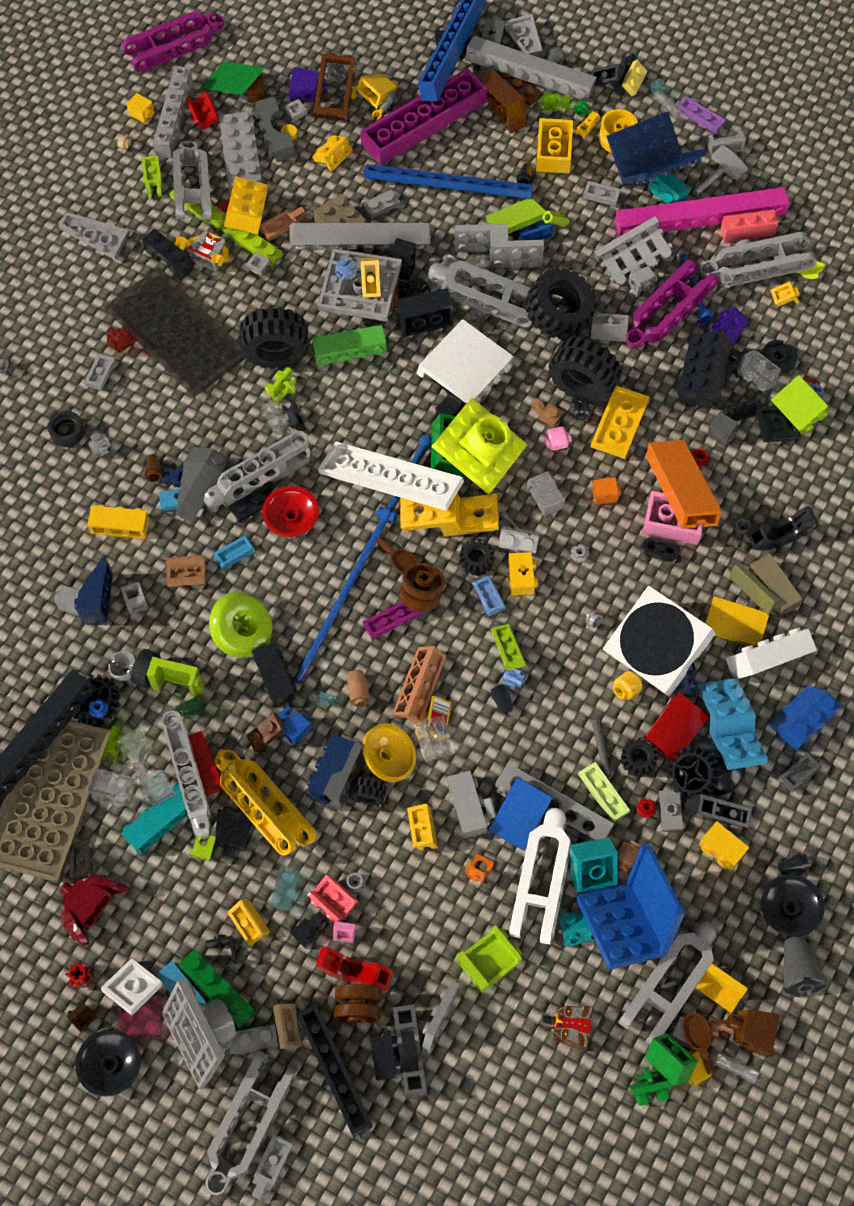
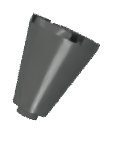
M789 936L784 942L785 994L798 998L801 993L813 996L822 992L826 988V979L806 940L800 936Z

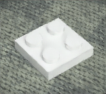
M131 958L101 989L104 994L129 1014L133 1015L162 987V982Z

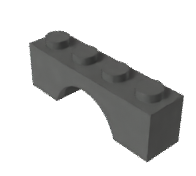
M270 97L256 101L254 114L256 119L260 120L259 127L261 132L264 131L265 133L263 134L265 143L270 145L268 148L271 157L274 156L276 162L295 157L294 145L289 133H281L273 128L280 121L279 107L275 98Z
M414 1004L393 1007L406 1099L427 1096Z

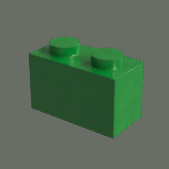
M668 1033L652 1039L645 1057L653 1068L658 1070L674 1086L690 1081L698 1062L694 1056Z

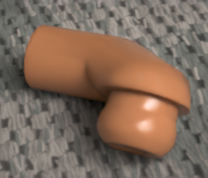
M726 1020L709 1023L713 1037L719 1036V1031H726L734 1035L735 1030L726 1027Z

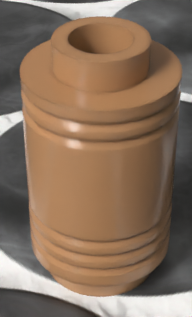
M352 670L346 677L350 701L356 707H364L370 701L366 675L362 670Z

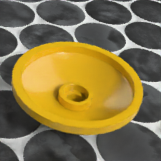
M383 723L374 726L365 735L362 748L363 756L368 768L374 775L387 782H398L407 778L412 773L416 764V751L412 740L404 730L396 725Z

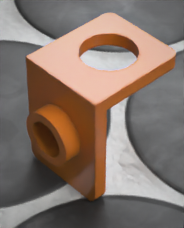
M476 854L471 864L466 865L465 874L475 882L480 881L484 883L494 862ZM482 861L486 864L487 868L484 872L475 868L477 862Z

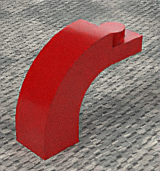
M328 946L321 947L316 967L324 970V973L350 984L376 986L381 988L382 991H388L393 970L380 963L356 960Z

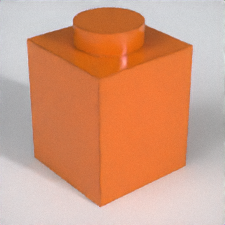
M616 477L593 480L592 492L595 505L617 502L618 495H621L620 484H617Z

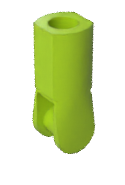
M548 210L542 217L546 224L552 223V225L565 227L570 223V219L565 217L564 212Z

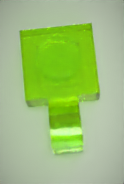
M543 93L541 110L557 111L558 107L570 108L569 95L559 98V94Z
M112 725L107 747L102 756L103 761L106 760L108 755H113V763L116 764L118 753L115 751L116 745L120 746L123 734H120V727Z

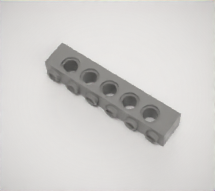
M174 66L153 140L155 155H158V157H173L187 106L186 98L190 96L193 85L191 68Z
M507 763L495 783V789L503 797H507L517 777L553 796L550 804L556 805L558 809L564 812L565 816L568 814L575 816L576 819L574 821L566 819L565 825L567 833L574 838L579 837L588 842L607 838L612 831L614 823L510 763ZM591 825L594 830L586 831L583 826Z

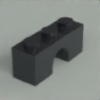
M153 229L142 238L145 252L156 261L162 258L166 262L169 271L180 280L193 270L191 257L156 229Z

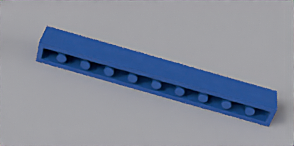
M486 0L460 1L418 82L422 101H438L487 4Z

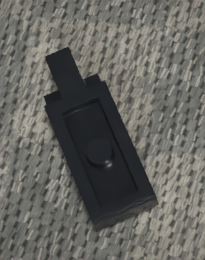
M633 53L623 58L620 63L625 66L620 81L611 83L621 96L627 92L623 88L622 83L632 62L637 59Z

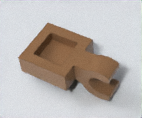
M537 398L531 403L533 405L531 410L540 414L538 419L553 428L564 414V411L550 403L545 406Z

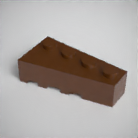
M491 67L475 73L474 75L488 88L487 102H489L491 110L494 113L497 112L500 116V122L507 124V131L511 134L526 127V100L524 96L520 95L514 87H511Z

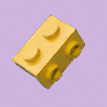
M334 135L328 138L327 142L319 147L312 157L315 162L326 163L329 171H333L353 152V149L346 137Z

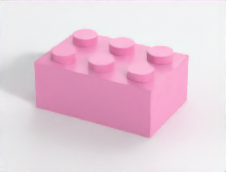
M651 491L642 534L698 545L703 527L702 523L697 524L696 528L682 529L665 494Z

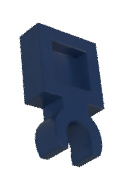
M177 467L176 472L169 468H164V474L169 476L161 477L162 483L169 484L173 482L174 487L180 488L183 468Z

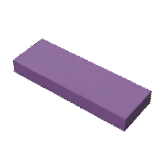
M687 96L679 102L675 109L715 134L726 124V119Z

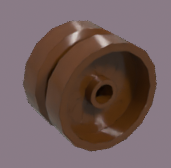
M415 563L408 566L404 571L399 591L401 602L414 611L427 612L435 609L440 602L445 583L443 573L430 564Z
M346 984L335 987V1000L341 1004L334 1007V1020L353 1024H368L381 1021V1008L376 1004L381 1002L382 989L364 984Z

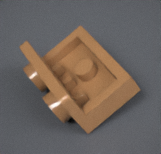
M203 555L166 558L167 587L205 584L206 566Z

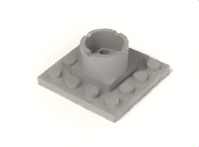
M333 249L317 309L388 321L402 259ZM378 257L381 296L363 297L360 258ZM342 258H347V260L350 258L357 265L356 276L351 280H342L336 274L335 269L338 267L336 262Z
M186 978L177 981L161 1014L200 1089L207 1086L223 1060L225 1050L222 1044L234 1039L236 1034L235 1025L231 1014L227 1012L228 1008L222 1000L215 999L202 1005L195 998L193 986L190 983L188 984Z

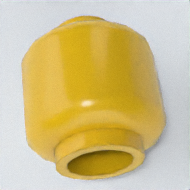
M631 671L624 672L613 683L615 695L624 700H630L642 691L643 687L641 677Z

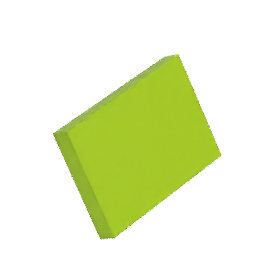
M531 197V199H525L487 215L486 220L489 224H507L509 234L543 220L542 217L546 211Z

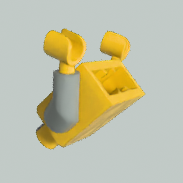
M365 74L353 86L352 100L357 97L356 91H358L376 109L380 108L372 113L373 120L375 117H378V121L383 118L382 114L387 112L395 100L398 83L396 80L390 81L384 74Z

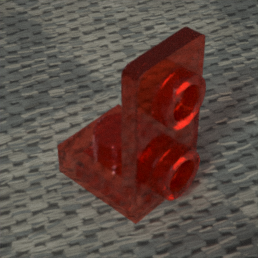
M129 323L120 331L111 326L107 330V344L117 352L122 353L143 335V330L133 323Z

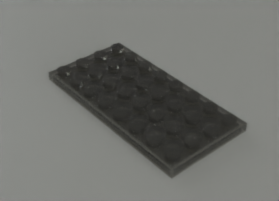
M160 267L104 306L105 310L193 398L245 360L241 354L240 344Z

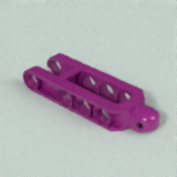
M193 11L124 39L121 47L125 54L130 56L144 51L131 60L135 71L142 72L209 45L213 38V33L223 29L224 18L217 13L203 15ZM178 26L176 30L171 31L174 27ZM194 30H200V31H197V32L192 33V34L189 33V32H192V31H194ZM189 33V34H188L187 36H185V37H182V38L177 39V40L174 39V38H177V37H179V36H182V35H184V34ZM174 39V40H173L172 42H170V43H167V44L162 45V46L159 45V44H162V43H164V42H167V41H169V40ZM130 44H134L133 47L127 48Z
M688 259L633 313L634 326L626 335L627 345L632 349H638L646 342H661L716 287L719 277L711 273L704 280L701 279L693 288L689 287L685 283L696 273L698 263ZM673 295L683 300L681 303L676 304V308L669 315L666 314L664 316V320L657 327H650L647 330L643 329V325Z

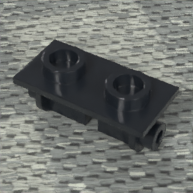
M754 398L750 401L723 407L722 411L724 415L734 421H740L755 417V411L757 408H760L759 406H762L761 399Z

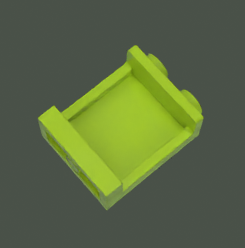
M800 375L771 399L774 405L778 407L801 434L810 432L818 420L822 421L828 416V411L830 410L828 405Z
M152 657L146 674L152 689L160 691L163 681L189 686L193 699H198L199 694L203 693L205 684L202 681V675H200L198 667Z
M496 925L465 952L461 951L456 955V962L481 993L485 992L519 965L522 960L520 949L515 944L512 946L507 940L509 938L507 933L502 928L498 929Z

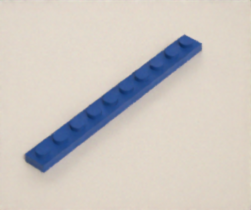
M366 164L363 178L370 180L379 179L386 182L395 181L403 184H418L423 187L435 186L438 189L451 188L455 191L466 190L471 193L482 192L487 195L498 194L504 197H519L520 199H531L533 192L532 184Z

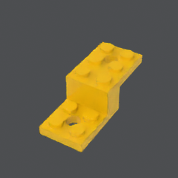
M457 492L447 511L400 497L402 531L440 527L444 537L499 530L497 493L460 498ZM418 508H424L421 514L415 513ZM478 511H484L483 516L475 517Z

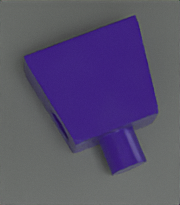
M293 67L289 88L290 102L298 99L301 102L315 101L319 79L317 71ZM324 82L323 92L328 93V82Z

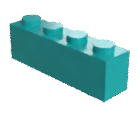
M179 782L171 788L167 795L159 797L154 806L150 809H145L136 821L128 823L124 827V831L121 832L124 839L139 856L188 816Z

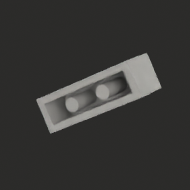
M471 771L447 776V785L463 839L487 833V826L490 823L487 813L483 814L481 808L484 807L482 796L477 795L476 788H478L476 776L472 777Z

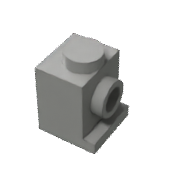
M647 266L630 273L629 285L638 297L642 291H647L654 287V282L658 278L656 273L652 272L650 267Z
M131 582L121 587L130 615L149 609L139 582Z

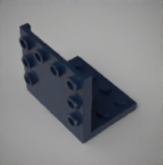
M668 111L606 136L623 185L651 182L656 180V176L659 174L661 176L672 173L671 169L676 168L680 170L687 167L686 165L702 161L701 157L707 155L705 148L682 153Z

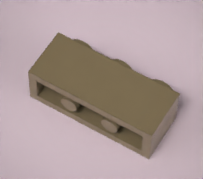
M771 554L751 563L749 571L779 599L773 612L781 617L800 606L801 596Z

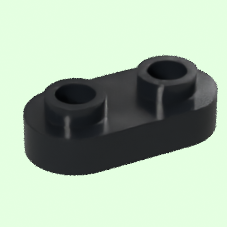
M650 537L643 541L642 552L650 558L674 561L679 556L680 547L676 542Z

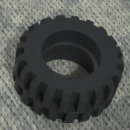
M553 268L552 271L547 270L541 274L530 288L525 300L526 312H529L527 316L530 321L534 322L533 326L536 329L539 328L542 334L545 335L546 333L551 338L558 337V339L564 340L565 338L569 339L579 335L592 320L596 312V296L594 291H591L592 286L590 283H586V279L583 276H578L577 272H570L569 269L562 268V270ZM549 295H558L566 299L571 305L573 313H564L555 308L549 299Z
M282 307L261 308L257 312L253 311L249 316L247 315L240 324L241 354L248 362L255 366L259 365L261 368L269 367L270 369L290 367L295 363H299L302 358L304 359L309 351L308 325L305 319L299 313H294L293 310H285Z
M572 337L560 344L550 361L549 375L553 383L558 386L557 388L560 391H564L567 396L573 397L574 400H580L582 403L589 401L591 404H600L610 398L621 379L622 370L620 363L616 360V356L610 353L608 348L601 346L602 344L595 343L591 339H584L583 337Z

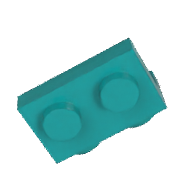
M581 910L558 914V922L565 947L595 941Z

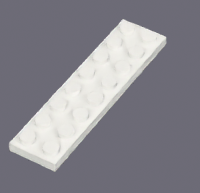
M339 442L334 443L318 468L319 473L445 511L449 508L464 482L463 478L457 475Z

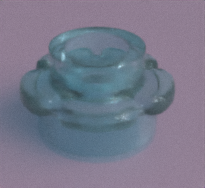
M656 79L650 84L652 93L656 95H662L666 89V84L661 79Z
M320 692L319 697L316 696V699H319L318 704L330 707V704L335 703L333 702L334 695Z

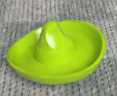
M233 591L220 597L214 604L210 614L209 629L213 641L222 652L236 658H248L253 656V650L268 645L272 637L273 623L268 609L258 598L246 592Z

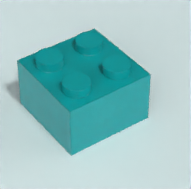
M609 837L569 845L570 879L578 893L618 885L617 850Z

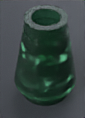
M195 696L175 706V710L182 717L202 715L203 712H206V705L203 697Z

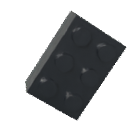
M448 288L396 300L397 323L402 338L453 326V303Z

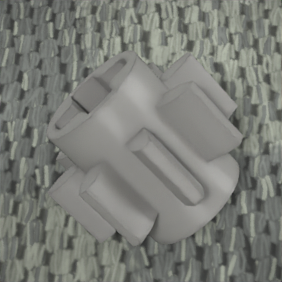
M97 432L90 436L92 441L88 442V445L94 455L99 453V455L103 456L109 453L107 448L111 444L105 434L100 436Z

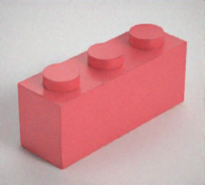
M775 210L723 216L721 233L724 243L775 236L778 227Z

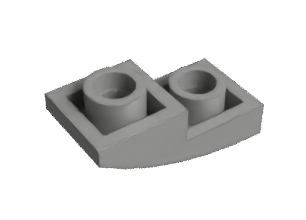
M721 145L712 153L711 159L723 166L724 173L735 180H738L748 171L743 161L726 146Z

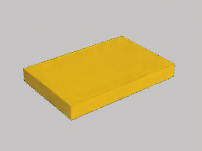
M713 597L705 624L716 633L714 636L746 646L753 645L754 648L758 646V642L762 641L769 615L754 608Z

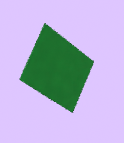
M223 61L201 86V89L243 95L266 67Z

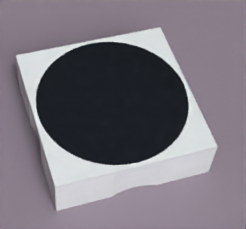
M648 586L603 647V650L670 697L685 677L690 665L701 655L716 633L711 627Z

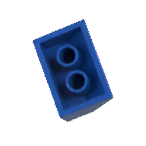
M808 685L768 725L798 751L838 713L842 705L827 691Z

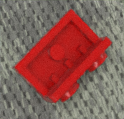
M207 92L194 101L189 97L186 98L188 104L186 107L193 115L192 121L196 126H200L205 130L220 119L213 101Z

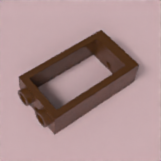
M335 53L322 54L314 106L316 118L349 121L357 65L355 57L348 54L338 56ZM327 63L350 65L343 109L321 107Z

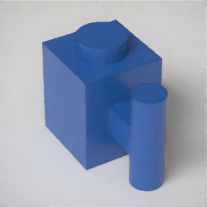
M287 705L278 714L286 728L281 734L296 747L312 731L311 720L305 714L301 715L297 711L289 717L288 715L293 710Z

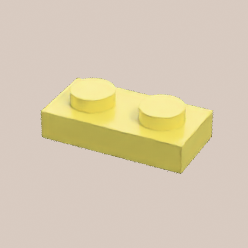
M638 60L632 62L622 83L623 88L631 96L637 94L647 73L645 67Z

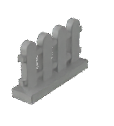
M656 216L594 251L597 262L603 261L600 265L602 268L606 267L612 277L609 278L611 283L615 281L617 285L622 286L626 282L624 275L629 272L633 273L640 270V266L643 264L650 268L655 267V257L659 255L663 259L671 257L670 249L672 245L671 243L667 244L662 237L663 230L661 228L657 229L659 228V221ZM650 240L657 249L653 253L646 244ZM635 249L642 258L638 262H636L631 253ZM619 258L622 259L627 267L622 271L616 262Z

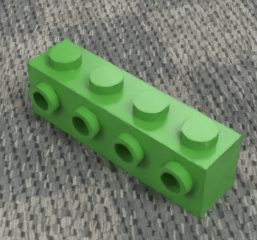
M382 325L312 338L317 366L339 361L344 362L354 358H364L370 355H380L387 352Z

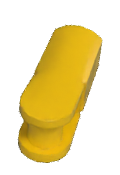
M592 111L577 127L575 135L579 134L583 139H586L590 131L599 122L600 115Z

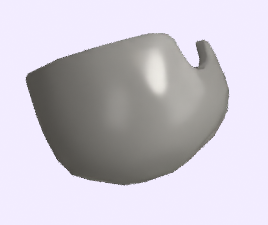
M125 650L117 652L113 655V662L108 664L109 673L116 681H129L131 679L132 667L136 660L132 652Z

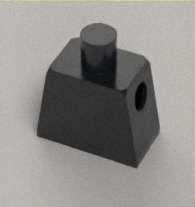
M218 809L215 842L218 847L223 848L221 858L233 860L235 850L246 851L256 827L245 814Z

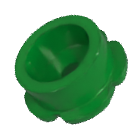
M578 101L574 105L575 113L581 117L588 115L589 104L584 101Z

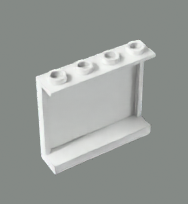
M462 319L419 364L417 374L422 378L426 374L465 403L471 397L480 403V398L483 395L487 396L492 389L491 386L493 384L497 385L500 382L502 374L510 371L513 366L511 362L514 356Z

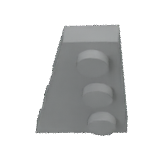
M532 14L505 21L506 33L521 52L533 56L543 54Z
M451 980L449 987L444 986L440 995L442 1001L440 1005L435 1004L431 1013L433 1019L431 1022L427 1021L422 1033L425 1034L421 1053L429 1056L432 1050L434 1037L437 1038L443 1024L442 1019L446 1018L455 999L459 983Z

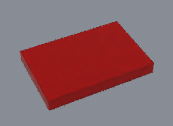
M677 692L644 738L648 742H652L654 747L667 758L676 760L674 753H680V748L687 749V746L692 742L709 716L682 693Z

